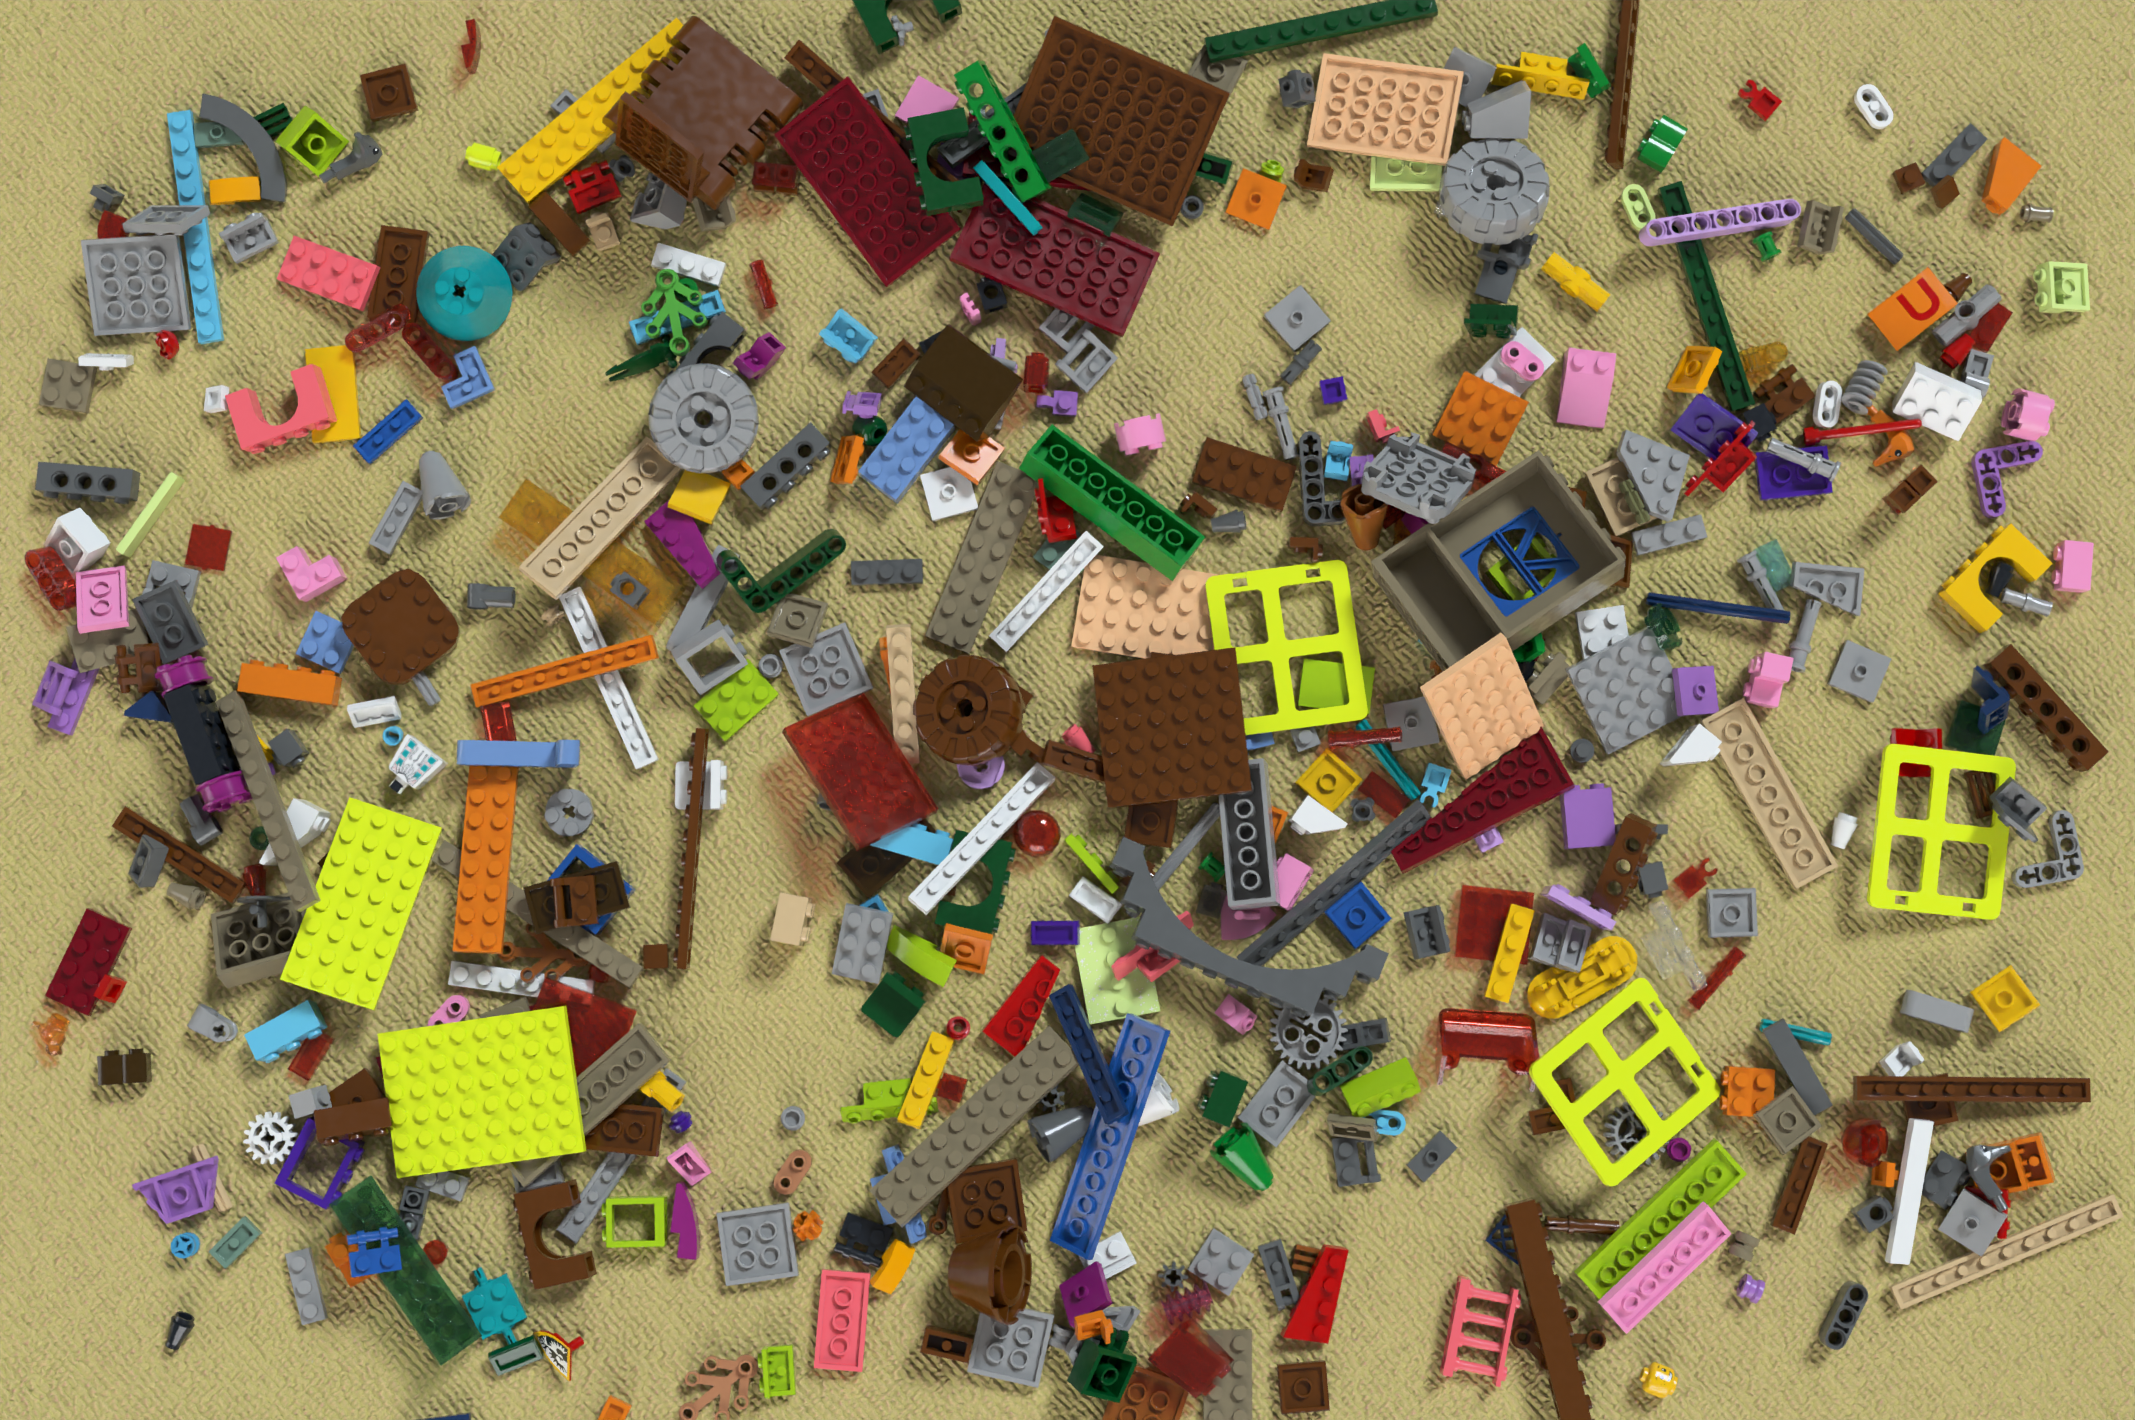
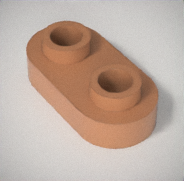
M798 1149L793 1151L775 1176L774 1187L779 1193L784 1195L793 1193L811 1168L812 1157L806 1150ZM796 1158L803 1159V1166L799 1167L795 1164ZM783 1178L790 1180L788 1187L782 1185L781 1181Z

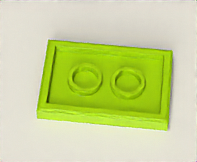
M1304 658L1298 706L1319 709L1347 705L1349 699L1344 664ZM1362 666L1368 708L1367 715H1369L1375 667Z

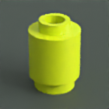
M475 142L472 146L467 147L465 160H468L469 166L487 171H492V169L498 170L497 167L502 159V152L497 151V148Z

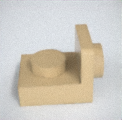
M597 212L592 214L590 219L586 220L598 252L621 244L608 213Z

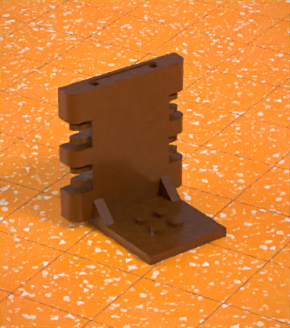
M691 16L671 39L673 47L669 49V52L680 63L677 65L667 57H662L659 61L653 60L642 72L641 79L643 80L639 83L641 88L650 97L647 99L635 90L631 94L625 91L605 114L602 123L616 133L615 145L691 203L697 196L716 211L735 189L736 181L733 177H736L739 173L727 160L731 158L741 166H745L748 162L754 166L765 153L763 142L765 143L768 139L765 133L756 126L760 124L770 132H774L777 128L782 129L802 110L803 101L795 92L703 20L696 16Z

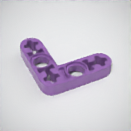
M2027 441L1978 451L1973 455L1971 464L1981 511L1985 517L1996 518L2002 515L2006 509L1998 469L2026 465L2038 461L2043 454V449L2038 442ZM2029 448L2030 450H2035L2032 458L2030 455L2019 457V452H2024ZM2004 450L2010 451L2013 455L2010 463L2004 462L2001 458V453ZM1982 455L1985 459L1988 458L1989 462L1986 463L1985 466L1983 463H1979V459L1982 458ZM1985 468L1986 471L1990 469L1992 471V473H1986L1984 475H1981L1980 472L1985 471ZM1985 478H1991L1994 481V488L1992 490H1986L1983 487V480ZM1996 492L1997 496L1992 497V500L1991 497L1986 499L1985 495H1991ZM1992 501L1994 505L1998 504V509L1995 510V513L1992 509L1989 510L1988 508Z

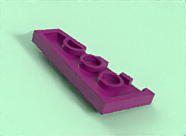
M668 500L644 522L703 589L721 573L694 518L668 508Z

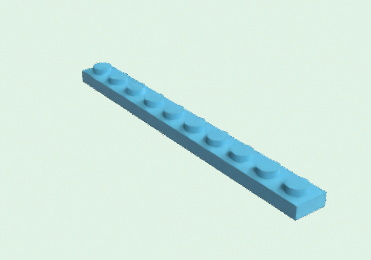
M185 110L167 113L179 205H206L198 148L195 147L193 112ZM205 217L202 219L201 224L190 227L188 232L183 234L197 337L200 344L224 341L208 218Z

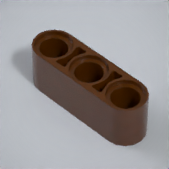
M546 191L528 205V208L572 256H575L591 241Z

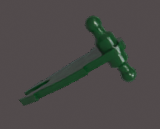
M662 336L661 340L663 343L652 345L649 347V350L637 354L619 365L613 366L605 372L606 376L617 372L620 373L610 377L609 381L623 380L625 377L658 367L660 363L668 361L670 368H675L677 366V361L675 360L677 356L670 349V336Z

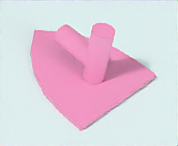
M1220 892L1221 940L1242 939L1254 935L1265 928L1276 916L1270 907L1232 910L1228 907L1227 892Z

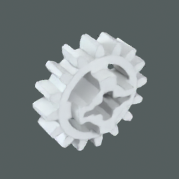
M269 1111L265 1112L264 1117L261 1114L257 1115V1122L249 1121L248 1124L251 1129L244 1130V1133L249 1135V1139L243 1140V1143L250 1145L246 1152H254L253 1160L261 1157V1164H265L269 1160L271 1165L277 1163V1158L281 1162L286 1160L285 1154L289 1155L291 1152L290 1147L295 1144L293 1137L298 1136L297 1132H292L291 1130L296 1126L295 1123H287L289 1120L288 1116L281 1119V1112H275L272 1117V1113ZM277 1124L283 1128L284 1132L277 1127ZM262 1125V1131L259 1133V1135H256L258 1129ZM274 1135L275 1140H267V1136ZM285 1141L283 1148L280 1150V1144ZM257 1144H259L261 1147H263L264 1150H265V1152H263V1151L258 1147Z

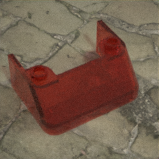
M1455 1008L1442 1009L1439 1012L1435 1054L1437 1085H1442L1445 1069L1456 1068L1459 1065L1460 1057L1505 1060L1511 1072L1517 1075H1528L1529 1092H1535L1536 1084L1529 1075L1531 1064L1539 1059L1535 1020L1523 1013Z

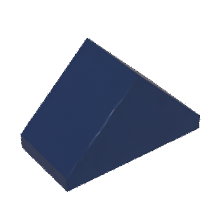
M150 691L124 711V716L173 723L165 699L156 691Z

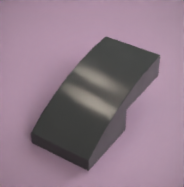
M1387 1018L1341 1025L1342 1028L1348 1029L1347 1033L1341 1034L1342 1037L1347 1039V1042H1339L1343 1050L1391 1042Z

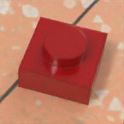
M105 974L94 996L100 1000L116 1004L127 982L119 977Z

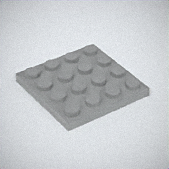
M164 234L81 240L94 336L191 329L179 235Z
M1651 625L1565 669L1603 749L1608 755L1681 717L1677 716L1672 675L1673 668Z

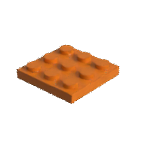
M1464 370L1432 435L1497 466L1529 402Z

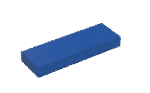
M406 399L355 443L353 447L368 464H371L421 421L423 417Z

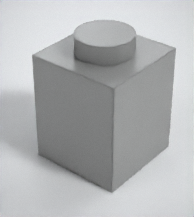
M326 1085L288 1095L295 1119L314 1114V1110L332 1107Z

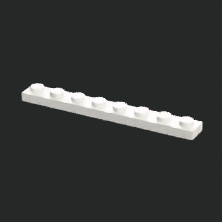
M577 587L562 594L559 599L583 652L586 653L608 647L582 587ZM619 670L594 676L636 770L658 761V756Z
M1037 762L908 896V900L927 915L1055 781V777Z

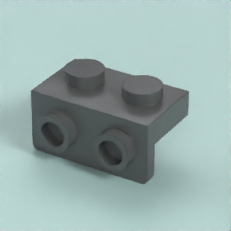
M1440 905L1403 912L1414 960L1450 952V940L1446 933L1444 914L1441 911Z
M1941 1150L1924 1177L1922 1196L1938 1204L1944 1210H1947L1949 1206L1952 1207L1958 1198V1190L1961 1186H1965L1971 1177L1967 1164Z

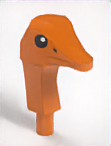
M1873 405L1866 407L1868 409L1867 414L1871 417L1870 421L1875 424L1897 421L1882 410L1878 411ZM1907 430L1885 432L1889 439L1888 445L1881 455L1873 461L1872 464L1875 467L1886 462L1905 459L1915 451L1912 438Z

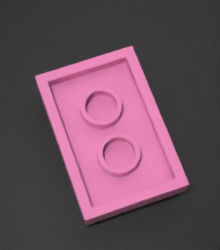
M125 565L76 572L77 628L79 633L129 626L127 571Z

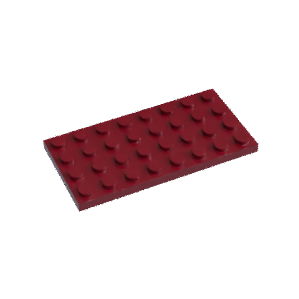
M849 76L774 134L886 287H889L962 230L950 212L927 216L926 210H921L919 196L922 195L920 186L916 187L914 172H917L916 166L911 164L908 155Z
M984 182L982 187L983 205L972 208L949 261L1123 338L1160 253L1037 198L1022 203L1043 227L1033 236ZM1004 184L1012 192V187Z

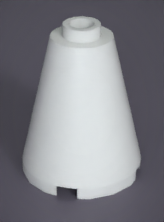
M1156 1072L1138 1127L1175 1114L1180 1109L1177 1099H1171L1170 1093L1172 1090L1158 1072Z

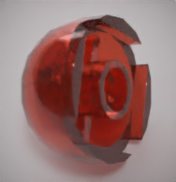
M1042 810L1028 811L1015 824L1013 830L1014 842L1017 848L1025 855L1034 858L1045 857L1052 853L1059 845L1061 838L1060 825L1056 818L1048 812Z
M1858 1118L1850 1122L1841 1136L1842 1149L1845 1156L1854 1164L1874 1168L1882 1162L1879 1159L1882 1154L1887 1153L1889 1139L1887 1129L1880 1125V1120Z

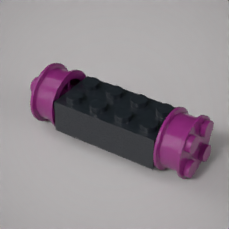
M187 655L177 659L178 663L157 667V673L154 676L161 681L164 690L161 695L166 701L196 785H199L195 789L197 792H201L204 800L203 811L208 813L218 811V813L224 812L232 808L231 804L237 802L243 804L253 800L243 772L239 769L238 759L234 755L228 733H226L223 720L215 702L217 700L216 694L210 686H207L214 681V678L208 675L205 667L207 659L202 656L192 658V655Z

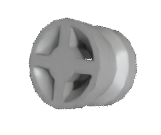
M1054 1324V1334L1049 1339L1048 1344L1064 1350L1074 1335L1075 1330Z

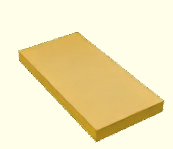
M341 345L305 349L306 366L314 364L322 370L337 418L336 422L330 423L329 428L311 430L312 442L316 444L361 439L354 346Z

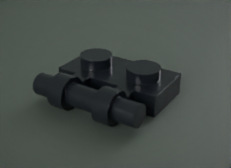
M848 1212L840 1232V1236L848 1238L847 1244L844 1245L837 1242L834 1252L842 1254V1257L846 1259L850 1257L863 1262L862 1265L868 1267L872 1265L879 1268L882 1259L873 1255L876 1249L883 1252L886 1251L894 1228ZM855 1241L869 1246L867 1252L854 1249Z

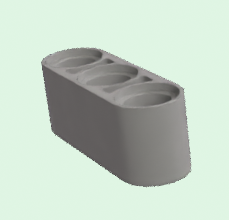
M1906 989L1900 1013L1968 1033L1974 1009Z

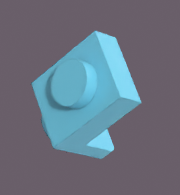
M1330 441L1325 462V478L1347 481L1350 467L1349 457H1351L1353 451L1352 444L1342 441Z

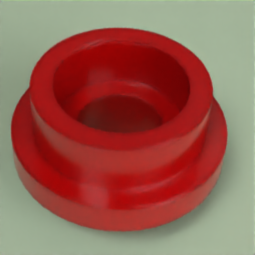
M953 1017L947 1023V1034L954 1040H963L970 1033V1024L963 1017ZM959 1026L962 1028V1031L956 1032L954 1027Z

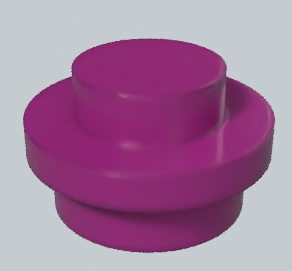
M1673 1138L1667 1144V1155L1673 1161L1683 1162L1689 1158L1691 1146L1683 1138Z

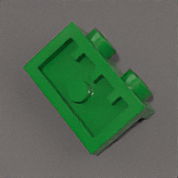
M1583 43L1577 47L1578 52L1568 58V62L1578 77L1590 79L1587 93L1591 98H1594L1612 85L1589 47Z

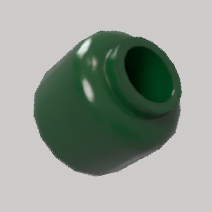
M873 415L872 418L857 416L852 425V433L864 438L863 443L865 445L877 446L887 434V424L879 416Z

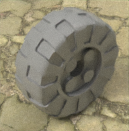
M1486 138L1476 142L1474 140L1463 145L1456 154L1453 153L1444 167L1439 186V201L1442 214L1446 215L1448 224L1458 234L1461 233L1468 237L1469 240L1477 243L1503 245L1511 243V241L1518 238L1522 239L1534 230L1536 223H1540L1549 200V175L1545 172V165L1535 152L1532 153L1528 150L1527 146L1517 141H1508L1502 138Z
M699 363L682 367L671 373L661 382L652 397L648 421L655 445L672 464L690 472L714 473L736 464L750 450L757 435L759 415L754 395L738 375L718 365ZM702 411L708 412L711 416L710 422L706 425H701L697 421V415Z

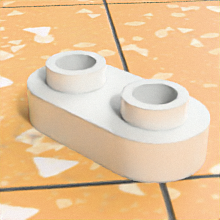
M1866 84L1861 86L1854 95L1855 104L1871 127L1875 129L1886 128L1893 120L1892 109L1874 85ZM1862 96H1868L1869 102L1864 101ZM1880 115L1882 121H1878L1875 116Z
M1835 381L1823 382L1817 388L1813 421L1819 428L1833 427L1838 422L1842 389Z

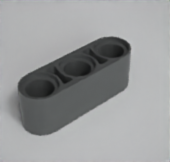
M1847 1281L1841 1286L1819 1332V1339L1825 1346L1834 1350H1839L1845 1346L1868 1299V1291L1863 1285L1854 1281ZM1857 1287L1859 1294L1857 1298L1851 1300L1850 1291ZM1847 1309V1319L1840 1321L1839 1313ZM1836 1331L1837 1340L1829 1343V1334Z

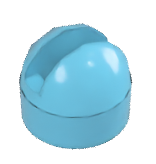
M390 726L383 732V740L390 746L399 744L404 737L402 729L398 726ZM389 732L397 733L399 737L389 735Z

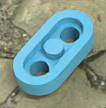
M1380 1109L1369 1114L1376 1120L1375 1125H1377V1132L1379 1134L1395 1136L1402 1133L1405 1129V1118L1397 1111ZM1391 1118H1395L1397 1121L1395 1127H1390L1388 1124Z

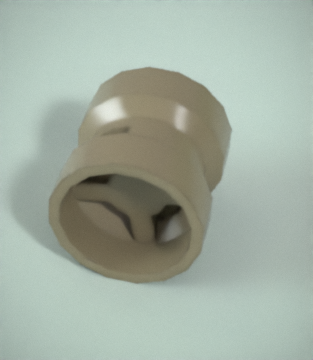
M1737 1230L1734 1236L1736 1239L1735 1243L1730 1246L1728 1252L1751 1262L1754 1256L1752 1253L1753 1249L1758 1246L1760 1239Z

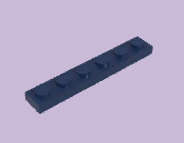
M1068 984L1050 994L1049 997L1104 1123L1110 1125L1128 1115L1129 1112L1073 985Z

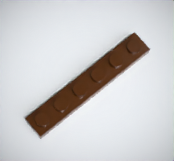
M128 806L123 808L112 825L113 828L138 844L142 835L145 834L169 848L165 858L166 862L230 903H235L247 885L242 879Z

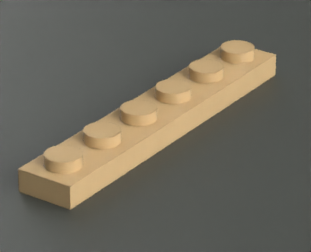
M911 624L886 625L896 764L920 763L919 739L915 727L918 725L916 716L913 715V705L916 696Z

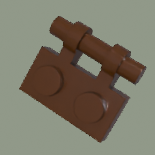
M1793 364L1776 372L1777 375L1770 380H1764L1759 384L1760 387L1753 391L1758 399L1763 395L1768 398L1769 401L1764 404L1768 412L1773 413L1777 423L1815 397V394L1802 377L1795 382L1791 379V376L1797 372ZM1783 383L1786 389L1776 394L1774 388Z
M159 643L134 645V654H127L125 645L116 646L117 654L114 657L115 664H118L119 675H117V684L120 685L121 693H129L131 684H137L138 693L163 691L160 679H156L154 676L157 673L156 668L161 666ZM128 664L136 665V674H129Z

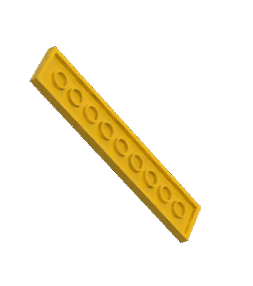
M677 17L497 167L528 204L532 203L539 195L605 142L610 135L615 133L602 123V119L625 91L631 94L635 90L647 99L650 97L641 88L639 83L643 80L641 79L642 72L653 60L659 61L662 57H667L677 65L680 63L669 52V49L673 47L671 39L683 26Z

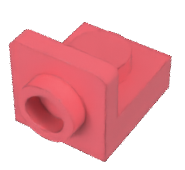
M1377 409L1367 413L1366 419L1375 442L1383 441V444H1385L1391 435H1397L1400 432L1399 426L1385 431V427H1387L1383 414H1379Z

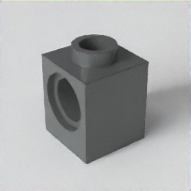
M625 571L621 575L617 574L610 584L612 586L610 591L636 610L650 593L647 587ZM628 583H632L634 585L633 593L624 595L623 587Z
M1662 861L1645 864L1643 868H1639L1637 876L1640 877L1638 881L1640 895L1648 894V898L1663 896L1662 891L1668 890V884Z
M1877 1195L1871 1196L1851 1209L1862 1230L1868 1233L1894 1218L1890 1212L1893 1208L1885 1197L1882 1198ZM1877 1206L1879 1214L1876 1218L1872 1219L1870 1217V1210L1872 1207Z

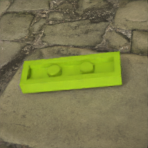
M1071 833L1064 839L1108 891L1113 894L1119 888L1117 886L1118 878L1111 871L1106 873L1101 867L1103 861L1095 852L1091 855L1085 849L1088 844L1079 834L1074 837Z

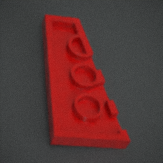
M1040 954L983 1027L982 1032L1013 1056H1017L1025 1048L1027 1042H1029L1034 1026L1042 1013V1008L1050 995L1060 969Z
M1322 1245L1310 1270L1311 1275L1306 1285H1303L1300 1291L1301 1296L1289 1314L1290 1319L1286 1327H1283L1280 1333L1283 1338L1329 1343L1349 1251L1346 1247Z

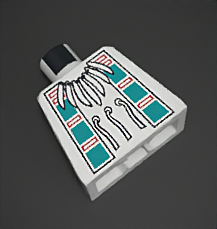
M407 734L389 765V769L397 775L389 787L398 794H401L408 784L414 789L419 790L448 763L414 736Z

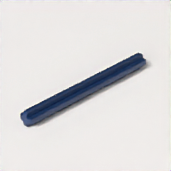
M1650 592L1646 596V604L1650 606L1788 624L1790 621V612L1785 610Z

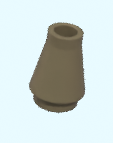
M174 882L168 886L167 896L174 898L188 909H199L203 905L205 892L200 887L181 885Z

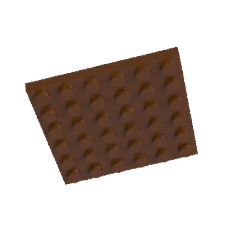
M1235 647L1092 665L1108 808L1252 791Z

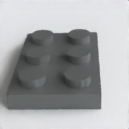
M174 580L132 599L152 642L159 643L160 658L163 664L209 645L178 580Z

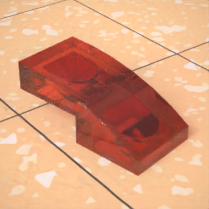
M475 19L465 21L470 43L461 45L465 67L470 75L475 74L481 53L480 28Z

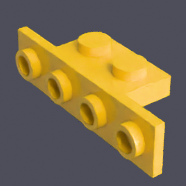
M1521 52L1519 67L1496 64L1497 68L1492 78V85L1507 87L1516 82L1525 81L1530 90L1534 92L1584 100L1590 79L1568 76V59Z

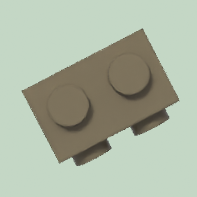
M697 196L692 201L701 232L723 230L736 221L735 210L732 207L729 196L716 211Z
M1815 200L1807 201L1797 247L1818 255L1833 253L1838 242L1837 238L1843 219L1844 207H1830Z
M1561 652L1555 655L1550 653L1542 662V665H1544L1543 669L1539 673L1535 671L1526 681L1529 684L1527 687L1531 696L1540 704H1544L1568 677L1565 669L1570 666L1565 662L1567 657Z

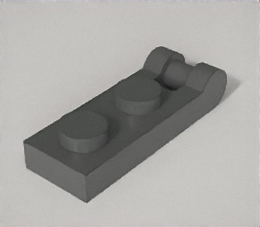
M1281 1239L1258 1245L1278 1311L1284 1310L1286 1306L1292 1304L1296 1306L1300 1296ZM1289 1288L1291 1295L1282 1297L1280 1291Z

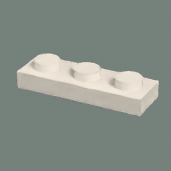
M658 243L651 266L661 270L672 269L677 275L720 287L726 263Z

